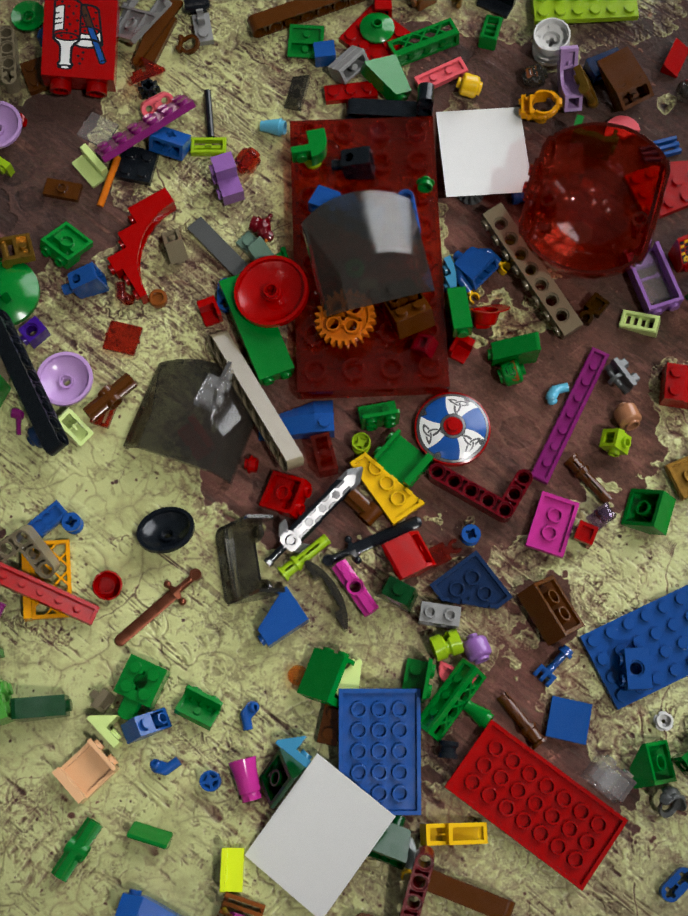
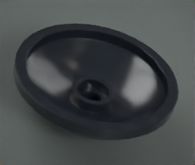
M178 507L161 508L151 512L142 519L136 532L137 540L140 546L148 552L156 554L170 553L180 549L189 542L195 531V523L191 514L184 509Z

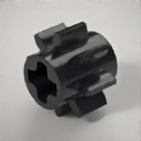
M148 78L140 81L142 87H138V91L142 99H148L161 92L157 80L153 81Z

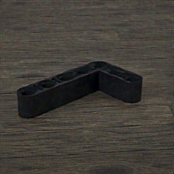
M430 82L420 83L417 101L349 98L346 101L345 119L350 122L428 126L432 122L435 87Z

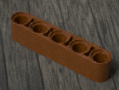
M436 870L432 871L427 889L428 892L487 916L512 915L515 902ZM422 876L414 877L418 882L425 880Z

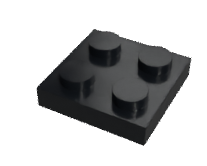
M133 146L125 150L121 154V160L115 174L116 180L151 186L159 154L149 151V149Z

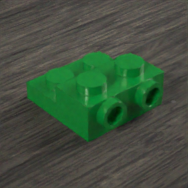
M67 221L40 239V251L43 256H50L59 268L64 267L67 270L80 261V256L93 247V241Z

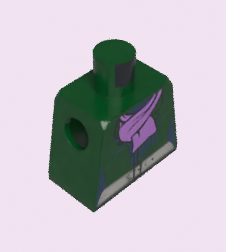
M388 576L384 579L376 596L410 613L418 593L416 588L392 576Z

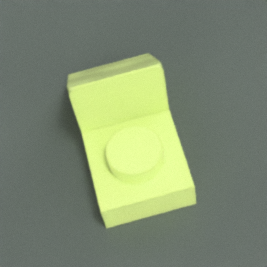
M89 715L86 718L113 748L118 749L123 744L120 740L121 734L115 728L110 729L121 718L119 715Z

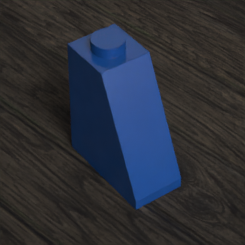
M287 586L283 588L258 628L260 634L257 637L263 646L267 644L269 648L273 647L309 622L308 617Z

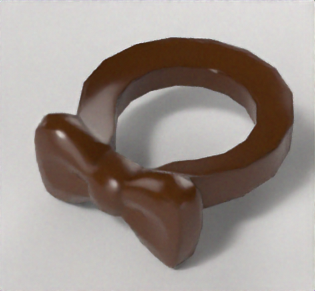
M181 34L178 35L179 42L175 49L179 54L183 52L186 55H191L199 49L200 40L196 35L190 34L185 37ZM189 39H195L193 48L189 50L183 48L184 42Z

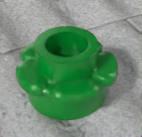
M422 176L417 180L416 184H418L417 187L420 192L429 193L432 191L435 182L429 176Z

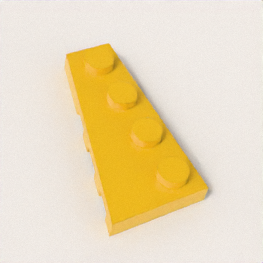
M366 452L349 462L352 468L363 467L362 483L393 526L425 505L423 500L415 496L410 489L402 485L397 478L389 474L384 467Z

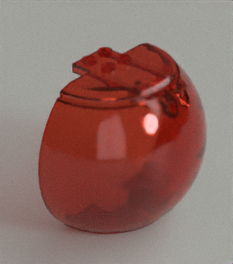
M607 122L582 123L564 128L554 133L553 136L549 135L542 146L539 158H535L534 164L529 166L528 175L530 177L528 182L525 181L522 191L525 203L519 219V235L536 258L551 269L564 275L581 279H604L623 274L635 268L637 264L641 265L650 250L671 172L670 161L666 160L667 157L662 150L648 137L634 129L619 124Z

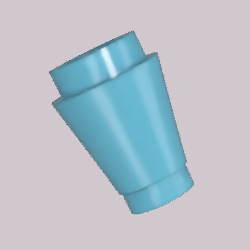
M282 118L261 120L260 131L276 136L285 135L287 122L282 120Z

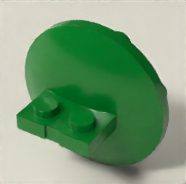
M0 258V309L10 316L15 326L26 320L36 309L40 299V285L35 273L25 263L15 264L11 268L6 269L2 266V258Z

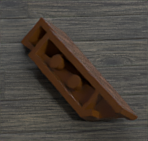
M170 0L173 4L144 34L132 62L135 71H139L140 67L150 64V66L157 64L177 24L175 15L183 6L181 0Z

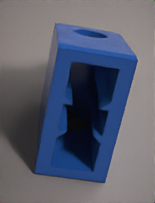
M93 262L68 273L69 283L61 285L65 296L75 293L80 299L109 291L105 274Z

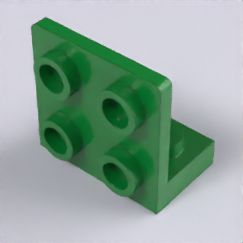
M395 400L358 407L361 430L375 431L378 427L392 428L399 424L400 410L396 409Z
M411 658L407 659L402 688H420L421 703H424L431 696L432 685L429 684V680L433 679L436 669L433 659L429 658L428 662Z

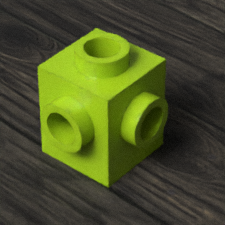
M620 428L603 429L599 447L608 452V455L612 457L628 455L632 437Z

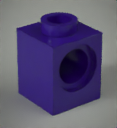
M36 316L18 329L22 335L20 336L21 341L26 346L30 344L33 349L51 336L48 329ZM37 331L35 335L30 336L31 332Z

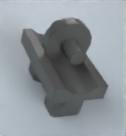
M616 357L605 367V370L608 372L607 374L611 378L607 383L609 386L615 383L625 395L638 384L637 382L640 380V377L637 373L633 372L630 374L628 372L629 363L625 358L618 359Z

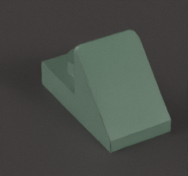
M247 231L236 242V246L253 261L261 257L274 255L262 237L256 238L250 231Z

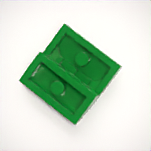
M290 24L287 58L315 59L313 43L324 41L325 27Z

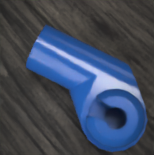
M256 701L248 702L240 712L243 731L253 729L251 719L259 710V704Z
M174 757L168 763L159 759H153L150 762V768L154 773L165 776L182 765L177 757Z

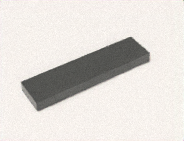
M199 217L187 227L188 231L232 276L240 274L248 265L202 217Z

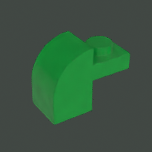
M325 128L306 131L307 144L291 147L293 163H304L307 160H311L312 166H315L325 159L327 155Z

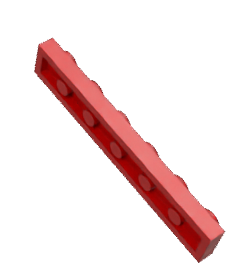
M0 562V586L89 626L92 625L100 608L99 606Z

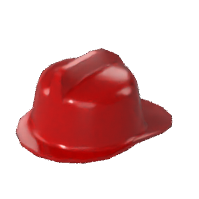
M491 304L470 308L475 328L488 329L497 323L500 312L509 310L510 306Z

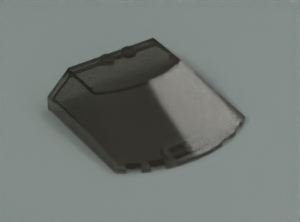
M379 190L351 192L322 204L301 223L325 318L370 305L435 291L422 238L409 198Z
M199 359L169 360L159 363L123 446L128 450L129 448H139L210 472L227 481V483L232 484L255 424L219 364Z

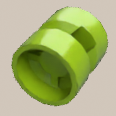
M456 628L445 631L443 636L437 634L429 637L430 646L437 662L448 659L450 654L456 656L464 653L463 644Z

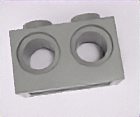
M422 601L418 624L446 629L456 628L458 630L462 607Z

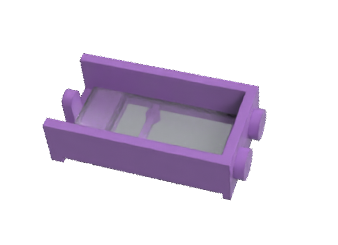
M656 241L651 249L645 250L644 247H640L636 250L635 254L629 255L628 251L623 253L621 262L625 266L644 313L658 316L666 310H677L684 297L659 241Z

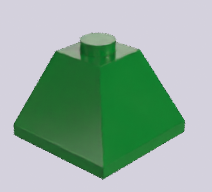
M667 740L642 744L629 768L631 773L630 779L634 789L677 781Z

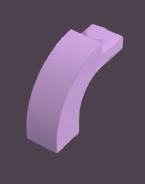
M578 45L560 46L557 82L564 112L582 111L583 96L578 90L579 85L576 84L573 77L576 74L573 67L578 65Z

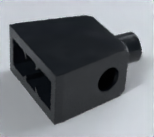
M370 146L344 149L341 151V159L331 160L332 171H342L345 179L375 180V161Z

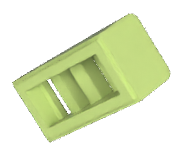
M623 309L619 328L656 338L661 320L660 316ZM630 316V323L626 324L627 318ZM635 318L638 319L637 325H634ZM643 321H646L645 327L641 326ZM650 323H653L652 328H649Z

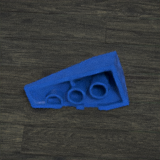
M333 400L313 401L278 414L293 439L335 437ZM259 432V441H265Z
M129 889V892L122 894L115 916H182L151 897L142 895V891L137 889Z

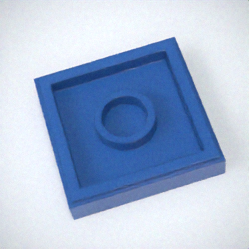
M552 696L545 736L586 745L593 704Z

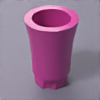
M256 755L228 763L234 776L238 793L241 795L242 803L262 798Z

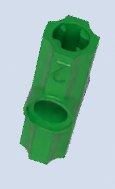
M87 817L76 835L72 836L64 847V853L51 873L58 879L67 882L78 864L82 863L90 852L91 844L97 838L103 826Z

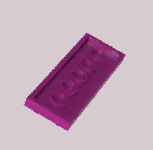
M177 95L172 98V102L169 104L160 105L153 114L148 113L142 117L140 122H134L127 126V130L124 132L115 133L108 142L103 141L99 143L94 151L106 163L190 111L196 105L187 96Z

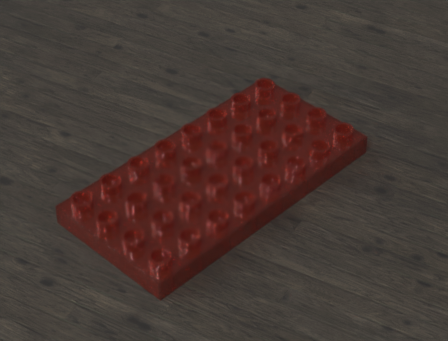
M433 116L290 121L291 147L307 144L306 131L325 128L327 137V155L320 167L309 169L304 163H293L291 157L294 262L302 268L309 284L307 304L300 315L295 318L298 399L433 395L449 392L450 381ZM370 146L375 161V180L345 179L342 171H332L331 160L341 159L342 150ZM422 176H429L435 182L432 191L429 193H422L418 190L416 182ZM318 185L339 191L343 197L353 196L357 202L362 204L364 201L370 202L372 204L371 207L376 209L379 206L385 208L384 226L374 243L364 241L358 235L348 233L342 227L332 225L326 219L320 216L316 217L310 213L308 201ZM403 189L411 190L415 197L421 228L420 241L415 246L406 245L402 236L397 210V196ZM410 216L405 217L406 219H412ZM409 233L408 235H409V236H415L416 234H414V233ZM358 260L364 265V273L361 277L351 278L346 274L345 268L349 261ZM353 268L352 271L357 272L358 269ZM411 276L431 306L435 326L418 333L434 336L439 344L432 358H427L411 351L410 348L418 333L399 339L377 293L375 297H372L371 290H366L364 294L366 299L371 300V305H374L375 310L373 312L376 313L377 317L373 319H375L376 325H371L374 331H368L370 337H363L364 343H361L359 340L356 341L357 347L351 343L349 349H347L345 344L339 349L338 343L334 347L331 346L330 342L326 344L324 338L321 339L319 336L320 332L316 330L317 325L314 320L317 318L315 313L320 312L317 306H323L321 300L328 301L327 295L329 294L333 297L334 291L341 294L342 289H344L345 293H348V290L351 289L353 294L357 290L360 293L358 279L377 278L378 288ZM337 307L334 311H339L342 307ZM355 309L353 313L359 312L360 309ZM338 324L332 325L331 329L336 328ZM356 326L351 327L349 331L355 330Z

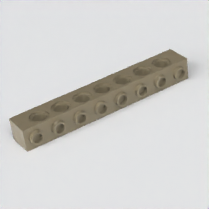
M499 203L483 213L481 218L482 227L485 231L488 230L490 232L492 242L495 246L498 245L500 247L502 257L510 262L513 273L522 280L523 288L526 291L529 290L533 303L541 308L543 318L553 326V333L563 340L579 330L583 325L582 321L503 204ZM501 224L504 226V229L498 230L495 225ZM511 239L514 241V244L508 245L505 240ZM522 254L524 259L518 260L515 255ZM532 269L535 274L528 275L525 270ZM542 284L545 289L540 291L535 285ZM552 299L555 302V305L549 306L546 303V300ZM562 314L565 317V321H559L556 315Z

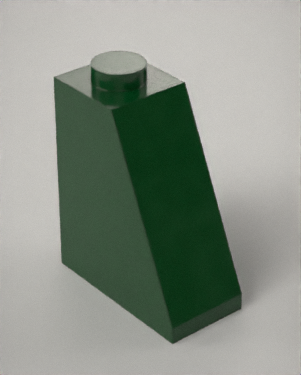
M65 694L10 699L11 720L18 722L69 717L70 711L73 710L72 700Z

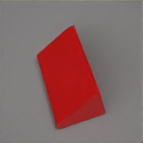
M678 38L675 39L660 71L674 78H677L688 55V47Z

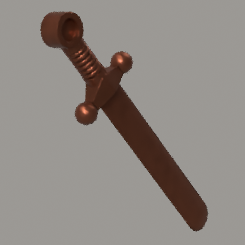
M197 568L192 569L190 575L176 587L171 586L170 581H165L164 587L168 588L169 591L115 637V644L117 646L126 644L176 599L179 600L180 605H185L186 599L182 598L181 592L194 581H199L202 578V572Z

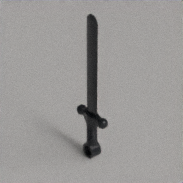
M419 517L410 518L355 543H352L351 536H346L344 540L348 543V548L333 555H325L322 563L325 567H331L334 562L351 555L355 558L354 562L360 564L362 559L358 556L359 553L420 527L422 520Z

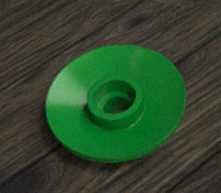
M23 1L13 8L11 21L21 31H34L43 24L44 8L38 2Z
M370 13L360 23L362 37L371 43H384L394 34V22L384 13Z

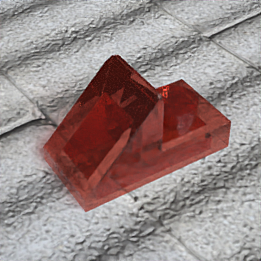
M140 57L145 71L143 72L142 69L132 72L133 76L129 78L131 83L134 84L165 72V68L146 58Z

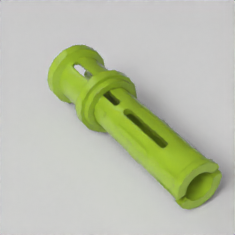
M322 534L321 537L296 557L291 556L289 561L282 567L278 566L276 568L277 571L288 582L293 574L303 570L302 568L305 563L326 546L330 545V540L325 534Z

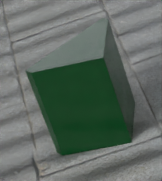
M279 748L259 776L268 804L273 809L285 797L306 768L281 748Z

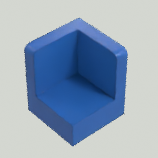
M334 40L313 43L316 67L329 66L336 60Z

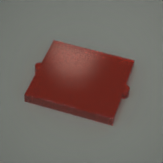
M111 320L108 332L105 333L106 339L103 349L135 356L137 346L140 344L143 328Z

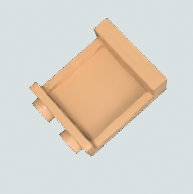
M89 738L87 743L62 767H57L52 772L78 804H83L120 769L116 765L119 763L111 753L109 755L106 754L103 750L105 746L99 739Z

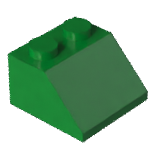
M631 488L621 524L647 534L666 536L676 499L664 490Z

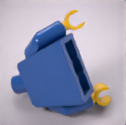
M470 247L465 253L456 251L453 255L457 282L460 287L466 286L470 305H474L471 299L472 296L476 297L478 301L480 300V295L473 292L472 289L476 291L497 269L499 274L505 275L507 271L503 267L507 270L511 267L509 262H502V259L490 248L478 249Z

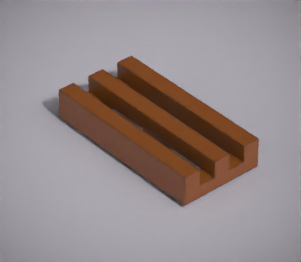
M226 892L219 913L223 914L221 909L227 906L254 916H263L266 905ZM232 898L258 907L260 911L257 912L228 902V899Z

